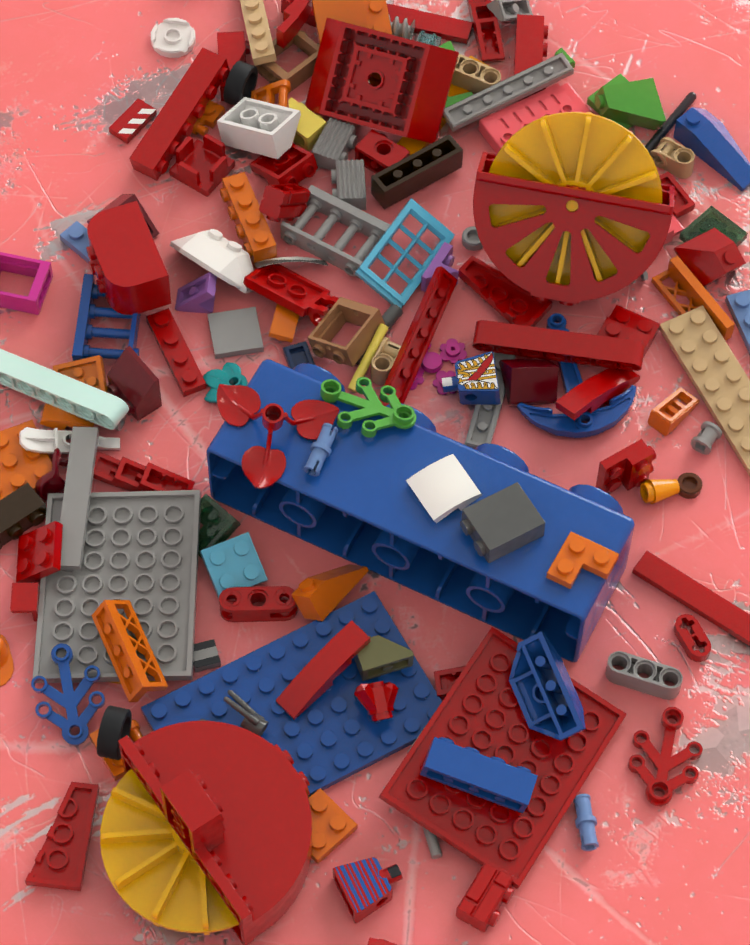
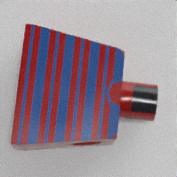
M376 857L333 868V880L354 923L360 922L390 902L393 893L390 884L403 879L397 864L382 870Z

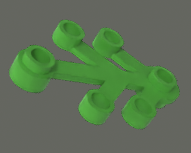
M360 377L356 381V391L364 394L366 399L341 391V384L336 380L328 379L321 384L320 396L325 402L334 403L340 401L360 408L355 411H343L338 414L337 425L342 429H349L354 421L377 415L386 417L376 421L366 420L362 423V435L372 438L377 434V430L392 426L400 429H409L416 423V414L413 408L400 403L396 396V390L392 386L386 385L380 390V399L385 403H389L391 407L389 408L382 405L372 388V381L367 377Z

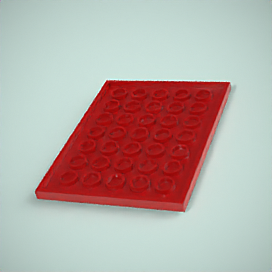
M491 627L379 798L481 866L487 863L498 871L509 875L513 879L512 886L518 889L627 714L571 678L583 706L585 730L561 741L529 729L509 682L518 643ZM434 737L448 738L455 745L463 748H475L484 756L499 757L508 765L514 767L522 766L531 770L532 774L538 775L529 805L523 813L517 812L421 776L420 772Z

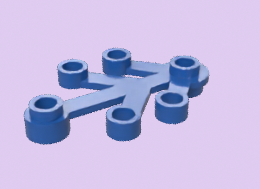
M61 643L54 646L51 651V657L59 667L63 693L49 685L43 676L34 677L31 681V686L36 693H43L64 707L67 719L54 712L48 702L38 703L35 711L39 718L47 719L61 728L62 736L67 743L79 745L88 738L89 729L87 724L96 711L104 706L106 700L102 692H92L89 695L88 706L78 717L77 706L93 683L99 681L101 672L97 666H88L84 671L85 677L74 691L69 666L73 660V651L70 646ZM65 650L67 653L65 657L59 658L57 657V652ZM95 670L97 671V676L89 678L88 672ZM39 680L44 681V686L41 689L35 688V683ZM95 696L102 697V701L99 704L92 702ZM43 706L49 708L48 713L45 715L39 713L40 708ZM73 727L80 728V732L77 735H71L70 730Z

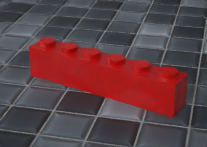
M202 47L129 159L134 170L156 181L161 174H165L170 160L173 156H176L175 150L186 137L190 136L193 131V125L198 118L200 119L204 115L206 105L215 98L220 84L227 80L230 69L226 58Z

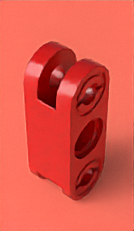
M288 586L226 588L219 595L220 614L228 622L288 621L293 619L298 611V606L291 595L295 590ZM256 602L264 603L262 606L253 605Z

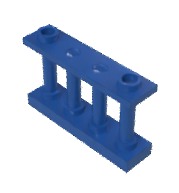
M84 274L72 352L73 361L97 355L106 359H118L124 351L119 349L90 348V345H87L88 339L93 337L129 339L128 347L130 346L139 356V348H136L141 313L124 315L112 308L96 307V304H93L94 299L106 296L104 293H99L94 275ZM95 317L132 319L130 330L93 327L90 323L91 319H95Z

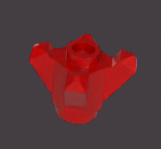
M378 681L357 686L354 695L366 708L368 714L371 715L372 722L393 718V705L398 692V687L394 683Z

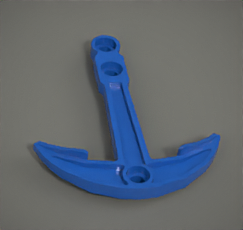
M555 313L547 319V329L569 331L566 329L567 321L563 315ZM558 361L566 394L583 381L577 364ZM631 385L625 392L610 399L608 406L598 408L592 413L586 411L575 421L565 414H552L551 408L535 407L524 403H519L517 408L533 425L556 436L571 438L590 437L614 427L628 413L635 398L636 386Z

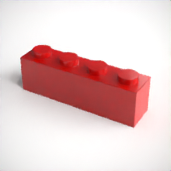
M517 14L514 75L543 62V57H547L548 43H543V39H548V25H544V16ZM546 87L543 88V89H541V90H539V91H537V92H535V93H533V94H536V93H538V92H540V91L546 89Z

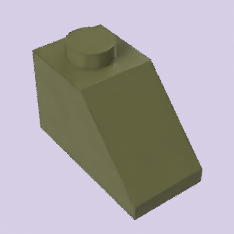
M379 635L369 636L371 642L354 656L362 681L411 667L414 660L412 650Z

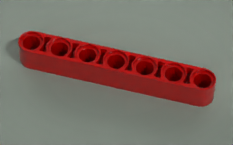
M487 320L476 322L472 344L473 348L485 352L493 351V353L626 371H639L642 369L645 344L636 340Z

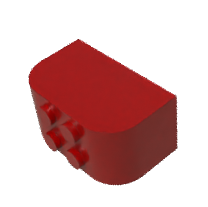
M134 201L110 208L93 216L87 227L89 246L86 249L90 259L88 263L92 275H96L98 278L96 284L99 293L105 294L110 307L118 313L132 315L172 304L169 275L138 202Z

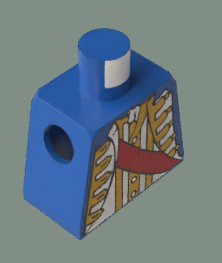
M493 351L457 361L455 363L456 376L442 378L443 392L458 391L460 403L463 405L501 404Z

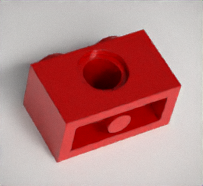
M373 129L355 146V160L363 159L364 167L375 174L410 156V151L403 145H398L385 134L378 133Z

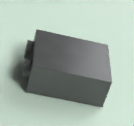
M518 482L462 509L460 526L465 535L471 536L474 541L475 550L480 556H484L488 563L544 536L545 521Z

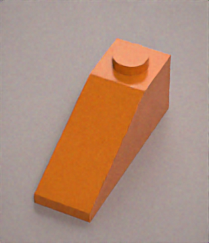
M352 564L335 568L306 578L291 595L305 619L323 621L369 570L366 566Z

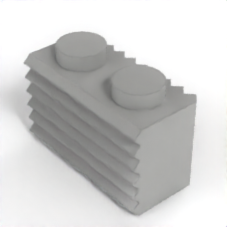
M332 117L328 119L311 151L314 154L317 166L328 170L336 169L337 160L345 161L348 159L349 149H354L358 136L355 135L354 125L346 124Z
M337 160L336 169H331V182L336 184V188H332V195L360 210H366L364 160Z

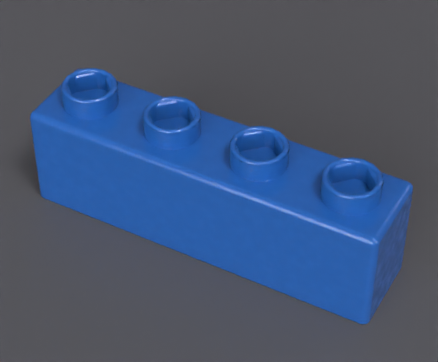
M269 359L264 360L247 385V387L254 389L260 396V410L268 404L275 403L280 405L284 413L286 412L292 420L294 419L291 416V409L296 403L303 400L324 401L320 396L323 381L328 379L336 380L341 384V391L346 392L339 379L320 366L301 363L295 366L294 369H291ZM340 401L330 403L339 408V413L360 409ZM415 408L413 410L416 414V423L413 427L409 429H400L396 426L377 430V434L372 438L362 435V423L366 420L376 421L386 417L377 415L354 421L349 429H342L337 425V415L331 430L336 426L339 431L331 445L332 452L325 459L319 476L309 475L311 469H309L308 473L303 470L312 452L310 447L316 440H308L301 437L297 432V425L291 426L287 421L283 420L282 427L273 431L271 449H278L284 453L286 468L282 477L276 483L263 489L255 488L245 476L241 465L242 457L249 448L262 446L266 449L268 430L262 424V417L256 420L249 418L247 424L242 427H235L224 421L207 448L210 495L214 500L352 563L366 566L368 570L522 640L543 631L560 657L570 662L578 661L626 569L635 524L631 517L623 514L622 507L610 494L599 488L581 484L572 486L567 490L530 474L525 462L517 454L503 446L484 443L473 449L437 433L432 421ZM454 454L482 494L481 497L470 505L518 482L545 521L544 536L488 563L485 557L480 556L475 550L474 541L471 536H467L460 526L462 511L457 508L436 524L406 480L430 464ZM571 531L619 553V558L607 580L582 568L573 586L569 589L546 578V575Z

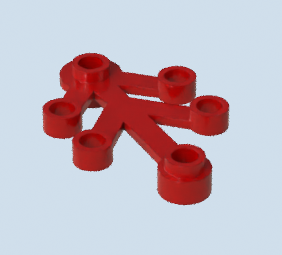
M668 707L662 714L661 723L665 727L661 754L649 740L650 737L647 732L640 730L633 736V745L645 752L656 767L657 775L655 778L645 766V759L638 754L630 757L628 768L631 772L638 773L647 785L645 790L646 798L655 806L668 804L672 799V791L685 783L693 784L698 778V770L694 766H686L681 774L667 781L669 771L689 759H699L703 751L701 744L693 741L685 749L671 757L675 732L682 726L684 719L683 712L676 707ZM672 718L676 720L677 723L671 724L667 720ZM643 737L646 741L641 743L636 738ZM696 748L699 752L693 754L689 749ZM639 761L641 766L636 767L632 762ZM692 772L694 777L688 778L685 773ZM661 791L663 793V796L658 797L654 794V792Z

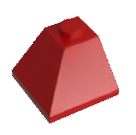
M716 228L674 248L678 257L703 287L737 271L746 264L735 242Z

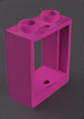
M0 252V274L1 271L35 277L28 297L0 291V307L39 315L53 278L51 262Z

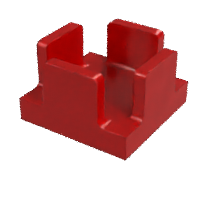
M206 133L203 136V142L197 139L194 143L193 138L188 136L175 150L176 162L169 169V174L171 177L208 197L222 182V178H225L235 167V160L226 156L225 144Z

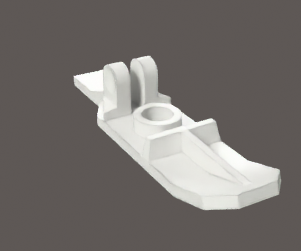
M26 427L19 433V444L26 451L54 454V450L59 448L62 454H69L71 443H68L66 440L71 439L72 431L58 430V428H54V430H40ZM99 436L97 450H120V438Z

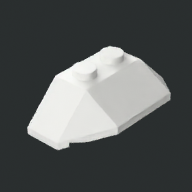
M210 229L171 241V247L223 281L235 286L245 294L253 292V290L245 287L243 283L244 277L254 271L249 253L241 249L242 246L237 242L229 241L222 237L223 234L218 230Z

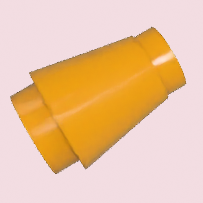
M647 479L645 483L640 485L642 500L650 504H655L680 492V486L676 479Z

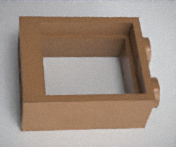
M299 31L284 49L276 44V39L273 40L276 57L293 44L309 56L290 72L285 71L274 61L255 66L258 73L270 83L282 79L290 81V92L313 75L320 44H316L304 31Z
M340 297L307 338L312 347V352L320 358L325 357L334 360L338 364H346L353 367L367 350L379 324L385 325L379 309ZM346 322L361 326L346 347L330 342Z

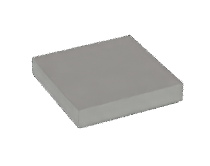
M256 307L207 314L215 359L264 352Z

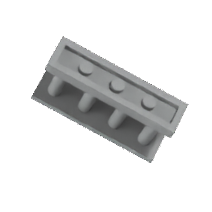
M311 185L308 188L311 192L306 203L308 207L293 226L282 221L280 224L281 238L286 243L295 245L344 270L348 275L359 278L354 273L390 224ZM315 212L327 215V219L314 236L302 231ZM336 222H340L348 226V228L334 247L323 242V238ZM360 232L369 238L357 254L353 257L343 252V249L355 233Z

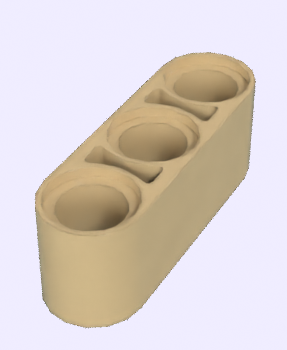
M462 54L458 55L451 84L476 94L501 82V73L497 69Z

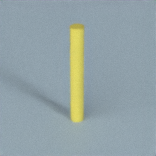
M382 323L379 324L347 388L354 393L357 392L356 381L358 378L365 376L372 358L376 354L389 328Z

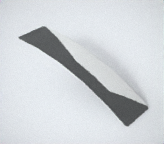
M299 256L271 258L255 263L257 268L284 262H308L328 266L324 260Z

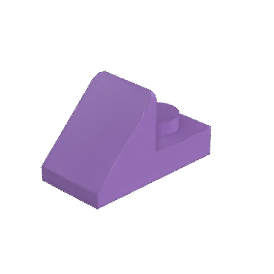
M446 242L443 243L421 276L422 291L426 292L436 267L442 266L458 280L459 272L451 268L455 259L452 256L453 245Z
M208 272L179 288L175 309L182 312L212 313L217 276Z

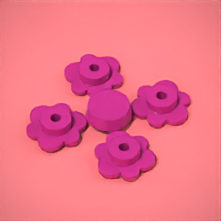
M451 338L447 340L446 344L440 345V355L435 352H428L427 350L410 390H414L417 388V385L423 384L424 371L428 373H436L433 386L437 388L438 394H448V392H443L442 378L455 376V372L448 371L446 373L445 371H440L443 361H450L451 364H455L458 360L466 359L465 344L458 343L456 339Z

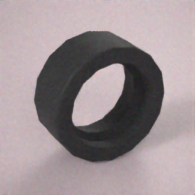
M242 61L234 64L225 83L223 97L226 103L235 106L244 97L251 98V91L255 89L258 78L257 67Z
M115 706L107 707L102 717L97 738L98 756L115 760L121 759L118 740L126 735L129 737L132 721L130 709Z

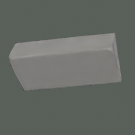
M494 0L486 5L501 22L517 20V14L533 15L528 0Z

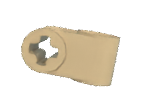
M663 137L659 142L660 145L649 152L655 165L669 171L678 178L685 179L690 177L694 167V152L669 137Z
M388 337L383 338L371 361V380L377 385L385 384L401 348V345L391 342Z

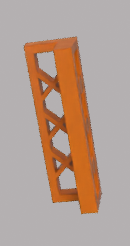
M678 255L669 260L667 270L652 277L651 282L678 315L703 305L724 340L732 338L734 322ZM670 277L676 284L675 288L666 287L661 281ZM676 295L687 297L690 301L689 305L678 303L675 299Z
M104 600L91 616L128 701L138 702L147 691H164L168 685L130 600ZM117 609H124L127 619L119 614ZM126 628L135 634L137 640L128 635ZM136 650L144 655L146 662L138 657ZM145 672L153 676L156 682H149Z

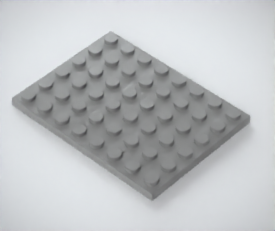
M200 490L91 492L81 570L60 569L58 572L41 578L33 678L43 676L48 683H61L59 667L54 663L51 651L54 646L63 643L70 646L73 651V660L69 664L72 683L81 682L85 677V669L90 665L97 666L101 672V677L97 682H120L91 615L104 600H130L165 680H193L201 511ZM48 493L45 525L53 521L60 523L64 493ZM117 609L118 613L127 619L124 609ZM126 628L128 635L137 640L135 634ZM59 650L57 652V657L63 658L66 656L67 652L65 650ZM136 650L138 657L146 662L144 655ZM95 670L88 672L89 678L97 676V671ZM145 672L149 681H155L153 676ZM39 680L36 683H44V681Z

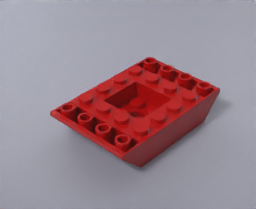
M327 18L305 105L310 111L403 137L434 143L437 140L459 52ZM378 73L381 76V83L374 87L370 83V77L372 74Z

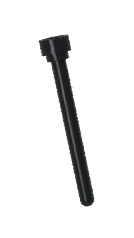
M694 92L688 93L645 145L648 152L658 146L660 140L676 124V120L695 101L696 94Z

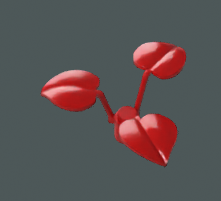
M219 384L217 390V406L225 422L235 427H242L247 424L249 418L256 420L262 417V424L268 430L266 449L262 446H253L245 451L242 457V470L252 485L258 489L273 485L282 477L285 471L286 458L284 453L278 449H271L273 431L282 427L283 420L287 421L291 426L297 425V432L301 437L308 440H317L322 425L324 423L333 425L339 413V408L328 402L303 400L292 407L291 416L294 419L292 420L286 412L284 413L283 408L275 403L268 404L260 410V396L250 387Z

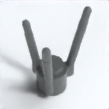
M228 690V694L236 702L229 697H224V701L245 717L240 726L262 736L269 722L255 712L235 692Z

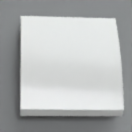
M454 454L430 464L406 480L436 524L457 508L462 511V509L482 496Z

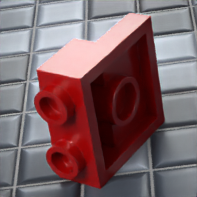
M294 143L278 159L261 155L250 163L251 170L264 177L268 185L289 183L298 185L303 179L313 177L318 169L314 154Z
M616 305L597 335L640 341L645 344V356L659 331L660 323Z
M640 439L601 461L596 488L605 492H613L621 484H623L627 491L635 486L637 488L640 487L641 483H645L649 478V474L654 471L652 461L656 459L654 449L649 445L647 446Z

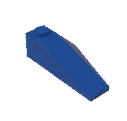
M692 107L676 120L673 137L686 148L691 149L696 156L739 190L744 191L750 186V162L719 119L706 109Z

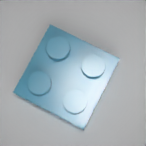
M249 532L200 551L218 599L221 592L226 588L253 587L268 580Z

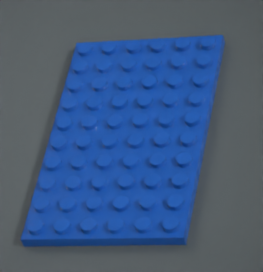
M373 591L331 612L323 621L315 620L142 706L141 711L152 731L176 723L199 721L200 719L241 727L240 725L245 717L224 701V697H229L236 702L228 694V690H232L255 712L269 722L261 737L272 745L277 744L282 751L287 750L294 761L293 767L297 772L302 771L310 783L308 786L309 798L318 789L325 790L413 744L442 700L437 696L436 690L415 656L413 666L362 681L353 657L351 659L352 663L333 680V685L295 720L276 703L275 700L299 672L351 620L368 636L379 635L410 649L377 594ZM378 681L386 683L390 681L398 687L393 705L394 711H392L393 718L372 722L371 715L368 714V711L354 695V692L360 684Z

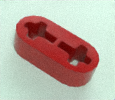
M690 614L680 615L674 625V633L691 660L694 662L705 661L711 651V643L694 616ZM683 623L686 626L691 625L690 634L686 628L681 629ZM695 642L699 648L704 647L702 653L699 650L694 651Z

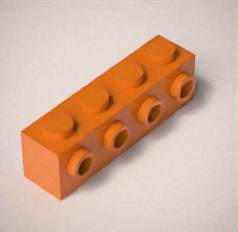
M245 172L222 178L223 188L220 189L222 201L228 205L229 217L231 221H235L237 236L243 240V248L249 253L254 268H257L256 262L277 258V245L263 213L259 211L260 206Z

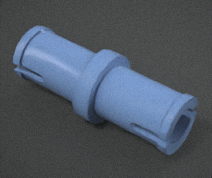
M324 423L322 425L316 442H313L310 447L312 452L303 470L308 473L309 469H311L309 473L311 476H319L325 459L332 452L331 445L339 431L336 426L331 430L332 424Z
M579 794L573 800L577 815L575 826L579 829L581 849L592 851L599 847L595 830L597 820L592 813L590 795Z

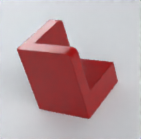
M38 582L12 583L10 606L12 613H32L33 620L37 621L40 594Z

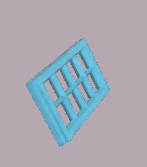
M411 198L354 274L390 304H395L402 308L421 283V276L443 243L449 244L455 234ZM409 214L423 224V227L416 236L402 225ZM398 229H401L412 239L405 250L391 239ZM426 229H429L440 239L434 250L420 240ZM388 243L402 254L394 265L380 254ZM416 243L430 254L423 265L408 254ZM376 258L391 269L383 280L369 269ZM405 258L419 268L412 280L398 269ZM394 272L408 283L401 295L387 284Z

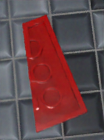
M471 256L459 268L458 276L510 324L535 327L552 307V301H539L535 299V296H530V292L513 283L502 272L474 256Z
M71 782L59 807L54 824L46 835V841L37 854L32 871L25 880L26 885L81 891L99 794L98 784Z

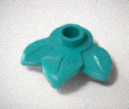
M227 362L222 370L213 369L204 374L203 378L211 388L204 399L210 403H217L219 384L247 386L248 381L241 374V368L235 363Z

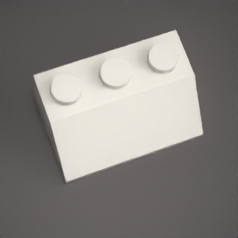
M244 97L217 120L221 142L225 146L278 159L292 146L301 112L300 110Z

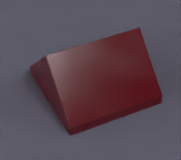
M506 359L499 361L509 405H518L519 403H556L559 366L545 359Z

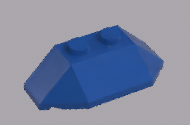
M540 631L519 642L509 682L529 729L561 741L585 730L584 711L581 701L562 658L544 632Z

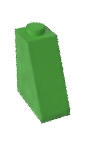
M653 78L602 86L595 95V106L599 109L602 117L651 130H658L666 121Z

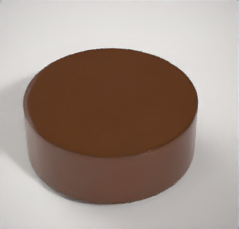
M684 473L679 476L677 481L680 486V492L678 494L686 499L696 498L702 489L701 478L694 473Z

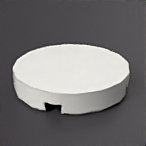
M180 18L164 19L159 25L157 23L151 31V45L155 52L164 57L179 58L187 55L196 44L194 28L190 26L189 22Z

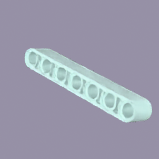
M0 349L1 385L110 430H114L129 411L126 402L117 396Z

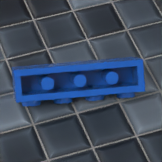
M434 737L420 772L421 776L523 813L529 805L538 775L532 774L528 768L508 765L499 757L484 756L475 748L460 747L455 745L452 740L444 737Z

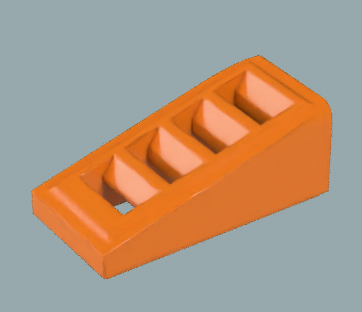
M680 387L651 410L648 424L664 436H667L699 404L700 400ZM677 399L681 400L682 402H684V403L687 404V405L685 406L684 404H682L681 402H679Z

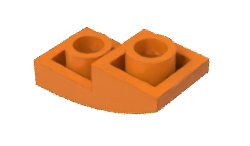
M277 304L268 337L292 343L299 315Z
M44 405L40 420L41 425L53 429L58 428V430H65L66 426L72 428L94 427V423L52 405Z

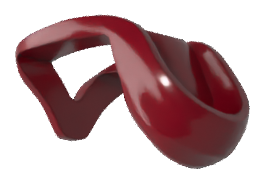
M59 448L54 450L51 459L52 471L40 477L35 484L36 493L41 499L46 501L48 493H64L65 481L59 475V465L67 467L68 460L61 459L62 453Z

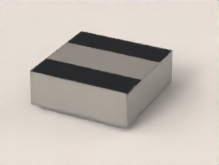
M214 639L194 644L193 665L195 673L221 666Z

